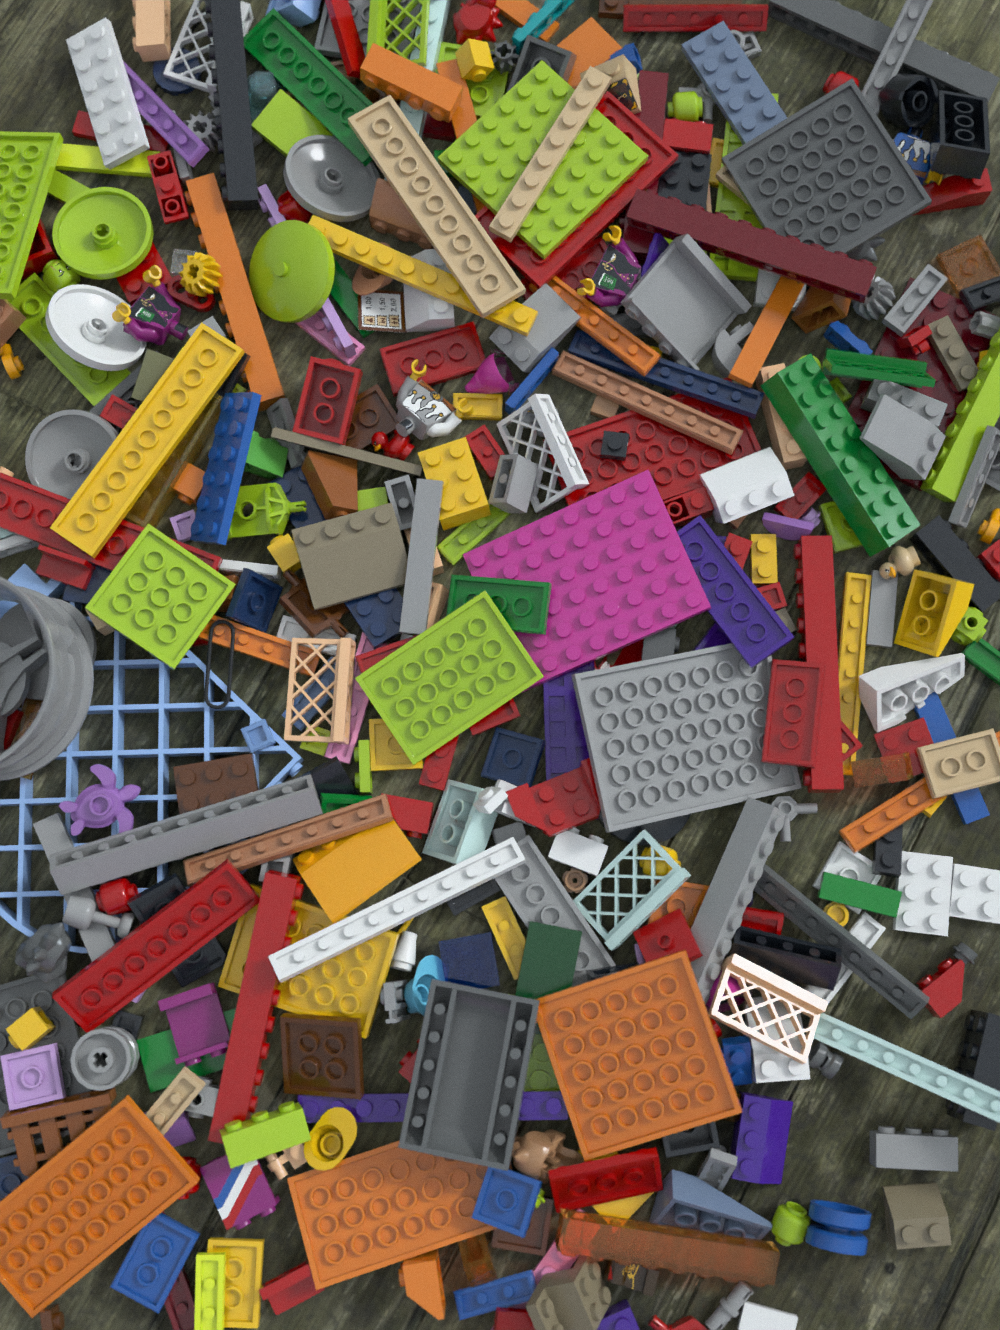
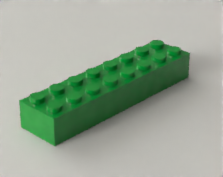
M811 353L777 372L760 385L870 557L890 547L920 526L919 521L876 454L860 439L862 434Z

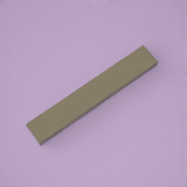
M274 427L272 430V439L355 459L417 477L421 475L422 467L420 465Z

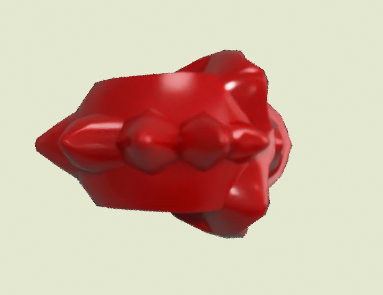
M466 0L465 4H460L461 9L453 15V27L456 31V43L458 45L464 44L468 38L496 42L493 30L503 27L502 22L497 18L500 9L495 7L497 0Z

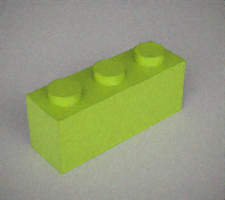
M294 1101L285 1102L279 1105L277 1110L269 1113L267 1110L257 1112L251 1116L252 1119L243 1122L241 1120L231 1121L225 1124V1128L220 1130L231 1169L311 1140L303 1108L299 1102L294 1104Z

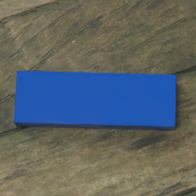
M552 347L505 402V412L510 415L519 409L541 384L559 359V352Z
M533 1269L453 1291L459 1320L495 1311L496 1307L506 1308L528 1302L537 1287Z

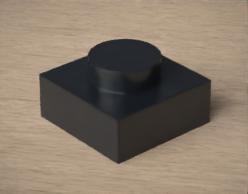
M604 431L600 458L625 461L629 434Z

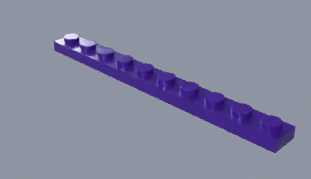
M524 1091L519 1120H568V1111L561 1091ZM364 1093L361 1100L298 1095V1102L303 1108L306 1123H317L327 1110L334 1107H342L350 1111L356 1122H403L409 1093Z

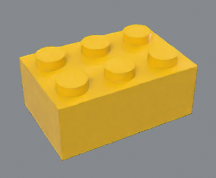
M466 437L418 452L426 479L444 482L440 511V522L443 531L491 515Z

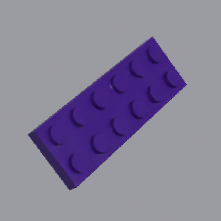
M701 515L677 531L712 609L707 612L750 669L794 639L793 634Z

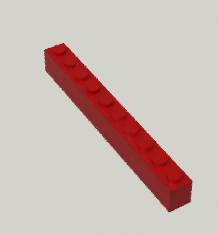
M832 535L801 536L798 543L794 544L793 551L794 559H798V568L795 569V584H799V593H796V608H800V618H797V633H801V643H798V658H802V662L825 664L815 768H807V770L803 771V785L808 786V793H839L844 790Z
M274 870L265 872L208 1141L223 1144L220 1130L225 1128V1124L234 1120H241V1122L249 1120L251 1113L256 1111L259 1097L255 1096L257 1086H261L264 1076V1070L260 1069L262 1059H267L270 1043H266L267 1035L272 1033L276 1017L272 1016L273 1007L278 1006L281 997V990H277L279 980L268 956L292 945L293 938L289 937L291 926L295 927L298 911L294 909L296 900H301L304 884H300L302 876Z

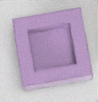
M194 510L170 518L177 540L182 543L190 540L191 525L196 516Z

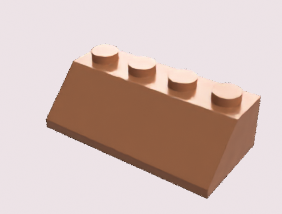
M378 178L369 213L371 227L380 233L387 232L393 234L402 241L415 242L424 249H434L390 183Z

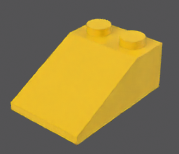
M914 569L894 644L939 657L968 609L975 584Z

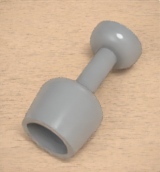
M70 896L62 920L63 923L79 930H85L90 926L91 922L116 928L118 936L122 939L128 935L134 913L127 912L121 918L95 911L96 903L91 898Z

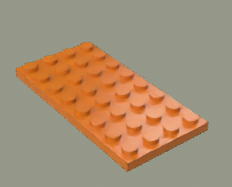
M129 1095L124 1097L0 1200V1282L31 1318L40 1313L191 1189L200 1179Z
M399 1141L343 1159L332 1169L326 1171L313 1169L287 1178L316 1290L497 1229L494 1226L471 1218L488 1167L398 1148ZM510 1162L509 1169L513 1170Z

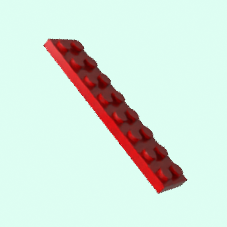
M226 859L53 991L52 998L88 1033L259 903L260 896L232 863Z

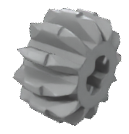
M199 111L198 116L195 117L190 113V121L183 120V122L210 151L214 152V146H218L217 139L222 138L221 131H216V122L213 115L209 112L204 116L203 112Z
M877 276L873 279L864 304L851 300L854 311L868 321L872 318L878 320L881 314L886 315V310L893 307L892 301L896 298L893 286L888 281L886 282L883 278Z

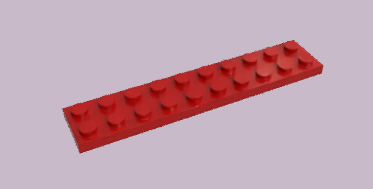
M0 472L1 529L55 550L85 559L89 563L109 571L114 570L144 530L141 526L122 520L94 559L50 529L71 499ZM170 538L218 572L223 561L221 557Z

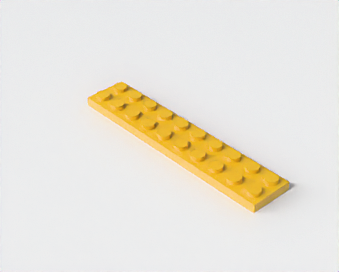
M201 323L51 525L50 529L95 559L245 354L244 350Z

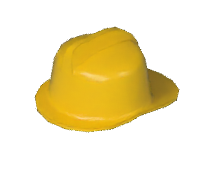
M342 1107L331 1108L321 1116L311 1130V1140L304 1143L303 1149L305 1159L311 1167L316 1170L326 1171L334 1168L346 1156L357 1136L356 1120L350 1111Z

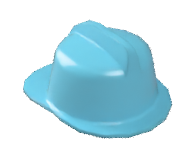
M434 955L425 956L419 962L414 978L406 984L404 998L407 1004V1012L419 1013L424 1016L431 979L448 982L447 968L439 957Z

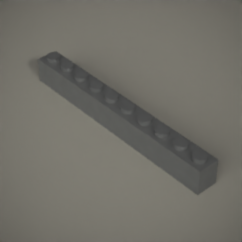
M770 0L768 5L769 17L872 65H875L892 28L884 25L881 21L864 16L861 12L851 10L837 1ZM914 39L897 74L923 75L934 80L938 92L943 90L987 98V102H989L1000 79L989 71L979 69L967 61H962L949 55L946 51H940L926 42Z

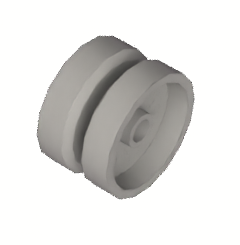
M107 1026L92 1030L80 1037L73 1047L70 1061L72 1072L79 1083L88 1089L102 1091L111 1089L129 1079L137 1068L140 1055L138 1044L132 1034L121 1027ZM104 1053L108 1056L105 1060L103 1058Z

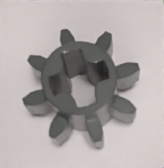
M506 40L499 44L494 43V51H490L494 68L500 71V74L508 71L513 72V64H517L519 60V55L516 54V45L511 46Z

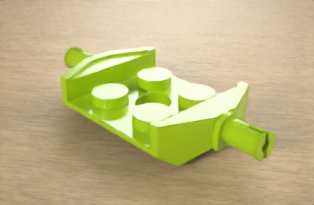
M278 483L240 486L227 540L267 534L283 535L290 514L293 512H306L307 508L304 507L307 506L306 502L288 501L281 485ZM251 503L253 505V512L250 516L245 517L243 509L247 504Z

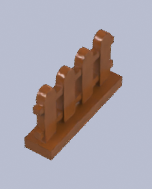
M115 1087L102 1091L92 1090L54 1101L11 1111L7 1110L0 1118L2 1129L11 1127V1131L7 1132L8 1140L14 1139L18 1158L13 1160L14 1167L20 1166L23 1175L31 1176L39 1169V1161H49L64 1148L59 1128L68 1126L70 1139L73 1141L87 1129L86 1122L92 1120L96 1122L112 1108L111 1104L117 1096ZM88 1109H92V1110H93V1112H89V1113H85V1114H84V1110H88ZM58 1116H66V1118L57 1120ZM38 1121L39 1123L37 1125L30 1126V1123ZM41 1132L45 1151L37 1153L32 1134Z

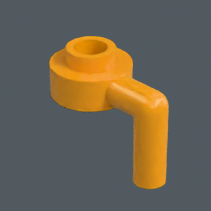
M5 343L0 349V356L6 372L13 380L22 376L21 371L24 370V366L19 356L14 357L11 346Z
M995 508L992 511L989 521L983 520L977 532V534L981 535L980 541L990 544L1000 527L999 508Z

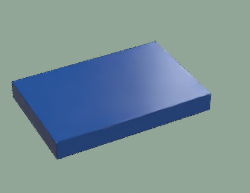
M161 1212L139 1231L110 1287L159 1314L200 1233Z

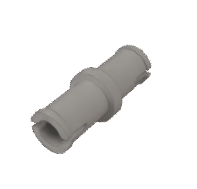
M740 1279L728 1296L720 1299V1305L705 1320V1324L710 1330H722L732 1317L736 1318L739 1315L738 1310L754 1294V1291Z

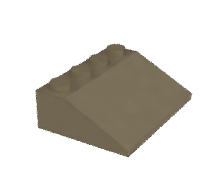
M392 503L291 530L314 611L405 585L408 558Z

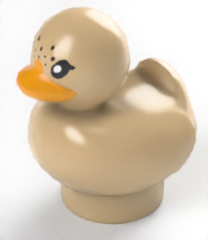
M895 546L888 557L889 562L881 565L879 573L882 578L887 580L895 578L897 572L904 576L910 575L914 567L921 564L914 547L904 548Z

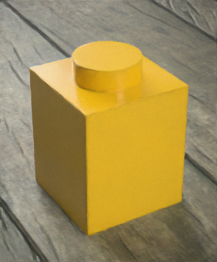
M468 38L455 52L462 79L482 82L495 69L488 42Z
M289 534L284 536L278 535L270 541L267 549L283 573L289 569L296 572L302 568L294 541Z
M39 1006L28 1010L11 1024L6 1031L10 1035L8 1036L10 1043L15 1048H20L23 1051L32 1048L56 1027Z

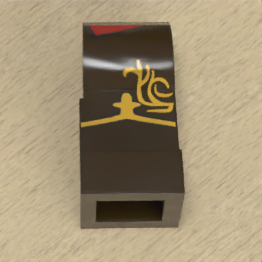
M609 1255L603 1278L610 1283L626 1286V1288L642 1292V1294L653 1297L659 1269L654 1264Z

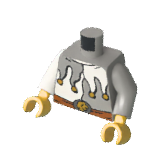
M418 359L414 360L411 365V376L406 377L398 391L396 401L398 413L396 419L399 423L396 425V430L403 437L413 433L420 440H425L428 437L447 436L462 421L461 418L463 416L468 417L473 414L474 407L471 405L467 410H463L462 407L467 404L468 400L467 398H462L457 404L459 409L457 411L452 404L422 379L419 382L416 381L418 377L426 374L427 367L425 364L422 371H416L415 367L419 361Z

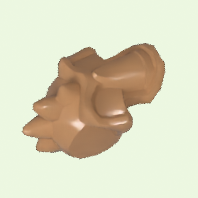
M553 1129L544 1132L530 1131L522 1137L515 1138L512 1152L515 1168L528 1177L543 1181L542 1183L549 1181L548 1170L556 1169L560 1166L575 1165L585 1161L579 1152L564 1147L566 1135L560 1131Z

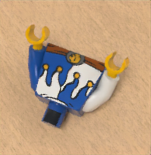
M910 127L907 134L898 133L895 139L892 140L921 185L925 179V183L929 184L930 181H935L937 185H940L943 174L931 171L930 142L921 139L923 130L919 127Z

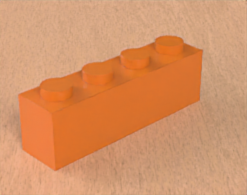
M375 43L372 44L360 67V80L366 86L373 89L378 88L387 95H391L393 99H400L408 103L415 110L421 109L429 113L438 121L444 120L449 123L462 99L463 86Z

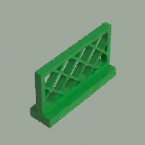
M830 348L825 350L822 365L824 375L867 381L877 379L922 388V386L934 387L936 379L926 373L927 362Z

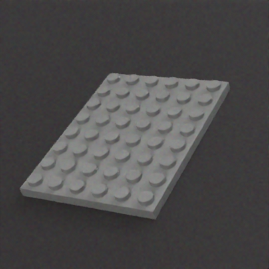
M732 643L572 675L606 832L747 801L748 797L756 799L802 788L797 766L761 762L772 667L771 655L750 669Z

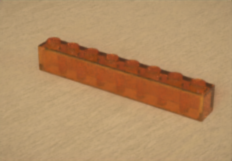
M560 1208L555 1236L557 1251L568 1257L584 1255L594 1261L609 1259L625 1266L631 1265V1263L641 1264L644 1268L656 1270L660 1267L669 1269V1271L676 1274L692 1272L702 1278L717 1276L733 1283L738 1282V1280L749 1281L750 1284L758 1287H764L765 1284L775 1285L780 1257L778 1248L774 1242L563 1208Z

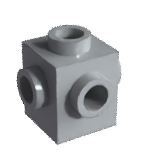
M198 1076L206 1083L198 1093L202 1100L197 1095L184 1111H188L187 1115L194 1118L202 1119L204 1115L213 1117L220 1085L212 1084V1079Z

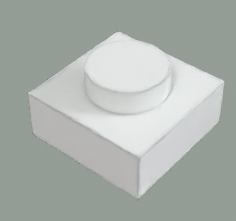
M487 787L479 793V799L473 805L479 812L491 814L508 795L502 788Z

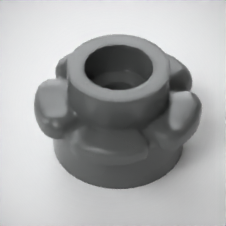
M962 941L957 946H953V949L956 951L953 956L956 959H962L965 966L968 962L972 965L975 964L974 960L978 955Z

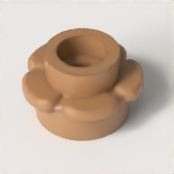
M571 868L570 871H565L562 876L563 887L570 893H580L585 889L588 877L582 870ZM573 878L577 879L576 883H573Z

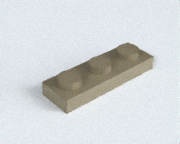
M947 315L928 324L932 331L928 339L957 391L960 393L968 388L971 380L975 378L978 368Z

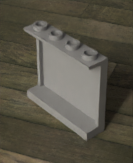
M688 233L674 238L620 302L626 308L625 312L627 315L637 320L643 326V332L655 339L659 344V349L664 354L669 355L675 363L695 370H699L696 366L697 363L715 343L719 333L723 329L726 330L738 314L746 313L752 306Z

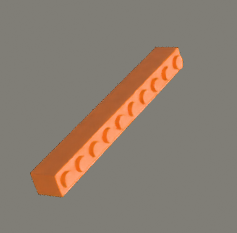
M210 173L187 180L188 191L184 193L188 205H193L195 210L194 213H191L196 228L200 227L202 234L198 235L202 250L207 249L208 255L216 259L215 262L221 266L218 272L222 277L218 278L219 286H214L216 294L220 293L222 300L218 301L222 315H227L229 322L225 323L229 337H234L236 345L251 356L241 377L244 383L248 382L250 390L246 392H255L262 395L258 412L267 410L280 398H285L252 295L226 207L222 200L215 174Z

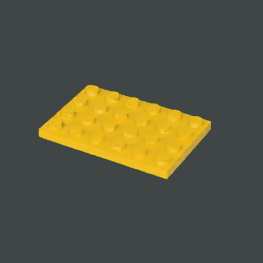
M250 884L260 896L262 887ZM296 900L294 910L298 911V917L295 927L291 926L289 937L293 938L292 944L333 925L322 907L302 900ZM258 904L238 919L218 987L238 994L240 993ZM345 915V916H344L343 918H341L339 921H341V920H343V919H345V918H347V917H349V916H346V915ZM388 930L282 983L279 981L277 990H281V997L278 1006L275 1007L294 1014L361 1018L362 1038L366 1039L369 1037L380 1001V991L383 988V983L386 981L400 933Z

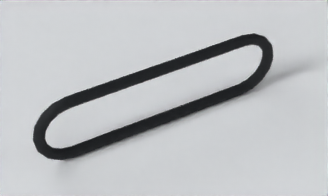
M226 620L214 622L209 630L204 700L213 709L224 708L229 703L231 696L235 628ZM226 624L231 629L227 696L223 704L216 706L208 700L212 638L215 626Z

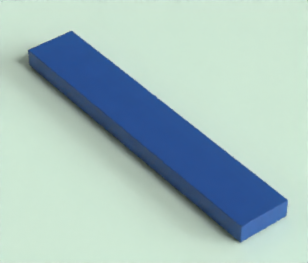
M933 692L928 695L924 700L926 705L920 709L915 705V708H913L918 719L924 717L933 743L956 738L937 693ZM979 788L951 795L963 825L990 815Z

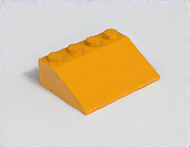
M394 818L393 821L306 849L292 859L300 875L333 924L422 860Z

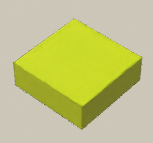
M320 727L314 729L319 736L330 737L331 731ZM311 732V733H309L307 736H315V735ZM301 742L300 749L325 756L328 743Z

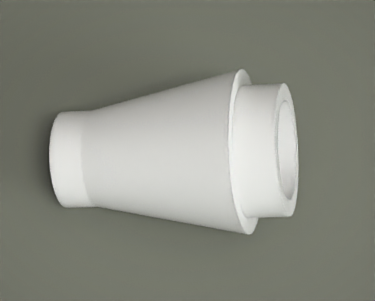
M402 931L394 951L391 968L411 972L416 960L417 934Z

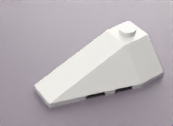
M958 653L884 666L860 675L859 697L874 730L878 733L901 723L906 719L905 714L915 708V705L918 709L926 705L924 700L928 695L933 692L941 694L963 678L965 655Z

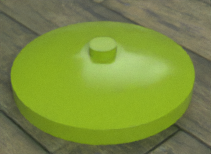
M97 187L75 195L64 204L55 218L52 238L60 259L76 274L90 279H111L132 271L144 260L153 242V224L146 207L131 193L113 187Z
M283 221L267 230L253 251L249 267V283L252 295L262 312L274 320L286 323H298L317 313L326 302L334 281L335 263L331 246L320 230L302 221Z

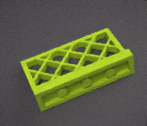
M370 0L367 54L373 43L391 52L394 51L397 55L406 59L417 48L420 51L419 59L410 61L425 67L430 0H411L405 8L399 4L402 0ZM419 3L422 6V10L416 17H413L410 12ZM397 7L401 12L391 21L389 14ZM407 16L412 21L404 30H401L398 25ZM418 25L421 28V32L413 40L408 35ZM395 29L400 34L390 43L387 41L388 36ZM406 38L410 44L401 53L396 48Z

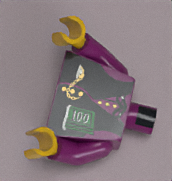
M616 225L609 226L612 236L610 233L603 234V239L607 242L612 241V245H608L592 279L580 280V283L585 288L577 289L578 295H587L591 301L600 307L622 305L620 302L639 281L637 279L642 268L629 246L621 237L620 227Z
M153 265L150 267V271L147 270L143 273L144 281L152 283L154 286H148L131 308L123 302L118 304L116 310L112 313V318L116 322L123 321V332L132 335L136 341L163 345L170 335L182 341L188 333V327L179 323L181 309L169 294L164 283L159 281L162 271L157 265Z

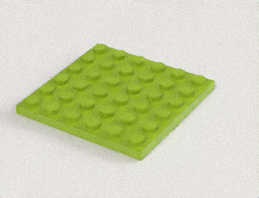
M541 60L438 157V163L496 215L575 89ZM595 108L516 235L541 258L545 259L647 162L648 155Z

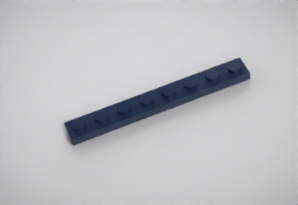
M580 330L576 331L568 349V353L593 364L753 419L756 418L764 399L765 393L663 358H660L644 377L586 332Z

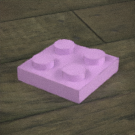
M57 1043L0 1056L9 1111L66 1097Z

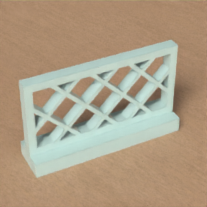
M642 830L573 901L586 920L606 940V946L612 951L619 948L692 875L685 868H681L646 830ZM643 839L651 845V856H637V845ZM633 850V856H627ZM623 859H633V875L619 874V863ZM637 859L651 860V875H637ZM656 860H665L673 869L666 876H657ZM605 877L614 878V893L601 892V881ZM619 878H633V893H619ZM637 878L651 879V891L648 894H637ZM656 879H662V880L656 885ZM587 895L596 896V911L587 910L581 903ZM601 896H614V911H601ZM619 897H633V909L630 912H619ZM637 897L643 898V899L637 904ZM601 915H614V928L609 933L601 925ZM619 916H625V917L619 922Z

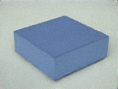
M266 719L240 729L251 754L276 744Z

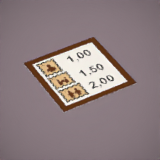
M376 290L369 295H358L359 330L405 333L404 292Z

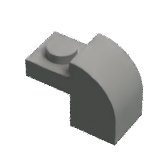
M750 321L743 327L741 325L736 326L729 334L723 329L717 336L712 349V362L723 378L729 376L742 351L740 347L746 343L754 328Z

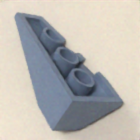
M673 1169L662 1181L663 1190L657 1192L649 1220V1227L672 1234L683 1235V1230L699 1231V1236L708 1237L709 1234L721 1233L724 1234L726 1239L760 1242L772 1229L771 1222L703 1180Z

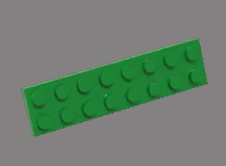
M273 8L243 37L244 49L366 167L373 159L348 124V118L371 106L373 103Z

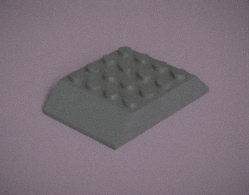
M431 979L398 1148L506 1171L509 1170L540 1000Z

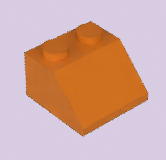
M438 1249L404 1260L403 1263H400V1269H398L400 1287L405 1286L406 1295L438 1320L444 1319L446 1301Z

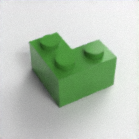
M253 431L243 472H250L268 480L282 478L288 448L279 445L280 442L275 439H264L259 436L258 432Z

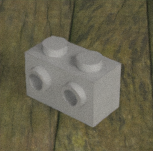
M519 454L500 455L488 503L508 514L527 513L538 465Z

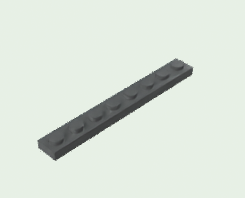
M764 864L763 874L754 888L756 893L778 911L784 913V916L817 943L842 949L841 962L910 1019L928 1003L930 998L774 870Z

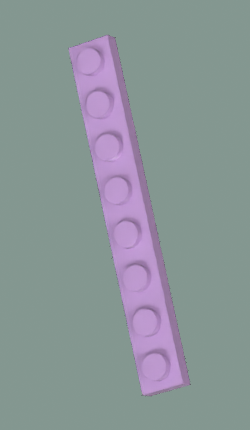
M264 184L257 189L261 197L258 198V203L263 213L268 211L270 226L272 227L286 221L284 216L278 212V205L268 186ZM327 298L324 305L319 309L325 316L322 318V321L327 331L332 330L336 337L333 338V341L338 351H344L346 357L350 358L356 355L354 344L329 298Z

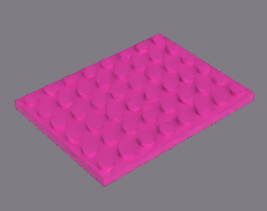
M649 470L463 554L471 576L549 582L552 584L546 635L514 632L544 676L523 692L712 609Z

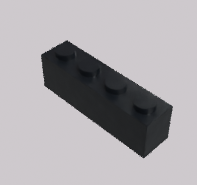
M940 515L909 539L939 575L975 584L968 607H974L983 612L1000 599L999 580L991 577L986 571L985 564L979 558L974 557L969 551L968 544L963 539L957 537L953 532L951 524L946 519H942Z
M743 926L736 930L731 941L729 956L735 953L786 980L834 990L841 970L842 949Z

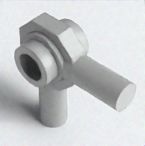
M701 83L697 88L679 87L678 92L695 91L698 97H702V121L707 124L711 123L713 106L716 103L704 84Z
M778 796L772 801L771 805L786 814L784 825L780 830V842H791L790 821L797 814H816L818 811L817 803H797L790 796Z

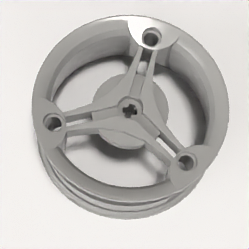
M0 577V601L22 604L36 634L34 637L16 646L0 642V781L23 777L45 767L56 759L74 740L83 725L91 704L94 670L88 642L81 628L66 609L40 592L16 586ZM41 646L43 647V649H41V650L38 651L37 653L33 654V655L30 656L29 658H27V659L24 658L25 656H27L28 654L32 653L33 651H35V650L38 649L39 647H41ZM49 660L48 683L42 705L27 731L17 742L5 750L4 737L7 717L15 712L26 699L30 688V675Z

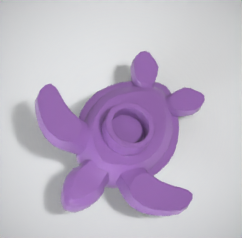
M95 764L91 766L90 770L100 779L101 784L91 785L84 789L75 802L63 801L59 804L62 811L71 813V819L74 821L70 829L72 836L79 835L85 826L103 828L116 820L119 822V833L132 830L134 824L133 814L124 807L125 802H130L137 798L141 788L130 784L123 786L119 790L116 788L117 779L115 773L104 765Z

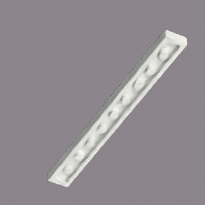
M514 837L273 953L268 957L278 980L282 983L526 863L525 858Z

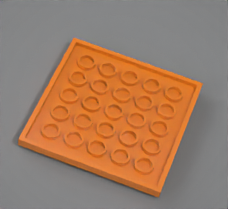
M686 949L535 999L540 1000L537 1023L584 1161L742 1113L738 1096Z

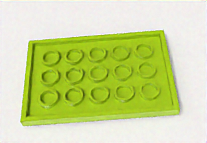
M485 590L355 679L412 764L415 765L544 676Z

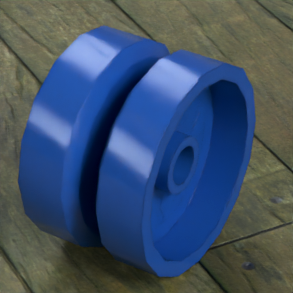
M810 1200L808 1215L818 1223L810 1224L807 1227L806 1243L836 1253L848 1255L867 1254L868 1239L858 1231L870 1228L871 1213L869 1211L839 1202Z

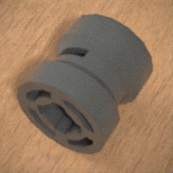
M820 1041L808 1055L809 1066L813 1069L818 1068L821 1070V1074L829 1080L838 1072L844 1059L838 1053L830 1052L828 1046Z

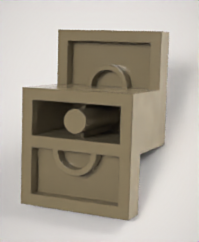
M591 1251L581 1253L573 1268L546 1273L542 1276L526 1304V1309L535 1330L598 1329L611 1303V1293L604 1284L600 1266L594 1260Z

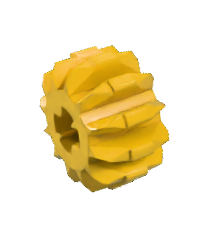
M195 252L194 256L187 255V263H181L184 268L183 271L179 272L181 277H183L180 284L185 287L188 293L200 297H205L206 294H214L213 287L219 286L217 280L222 275L218 272L221 266L215 262L216 259L212 256Z

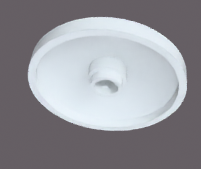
M91 285L64 287L53 295L46 309V325L53 340L66 354L86 366L105 371H118L129 368L140 359L147 342H138L132 335L123 332V321L116 322L113 320L112 313L116 310L118 304L123 302L130 308L131 306L117 295L105 289Z

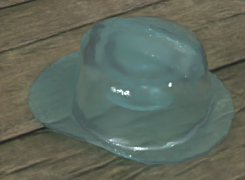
M256 71L247 78L251 123L255 121L280 89L285 92L284 87L274 78L273 73L270 71Z

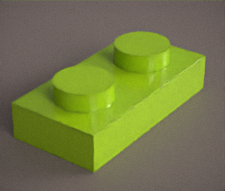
M358 740L359 747H354V760L359 762V773H355V788H360L361 794H373L370 740Z

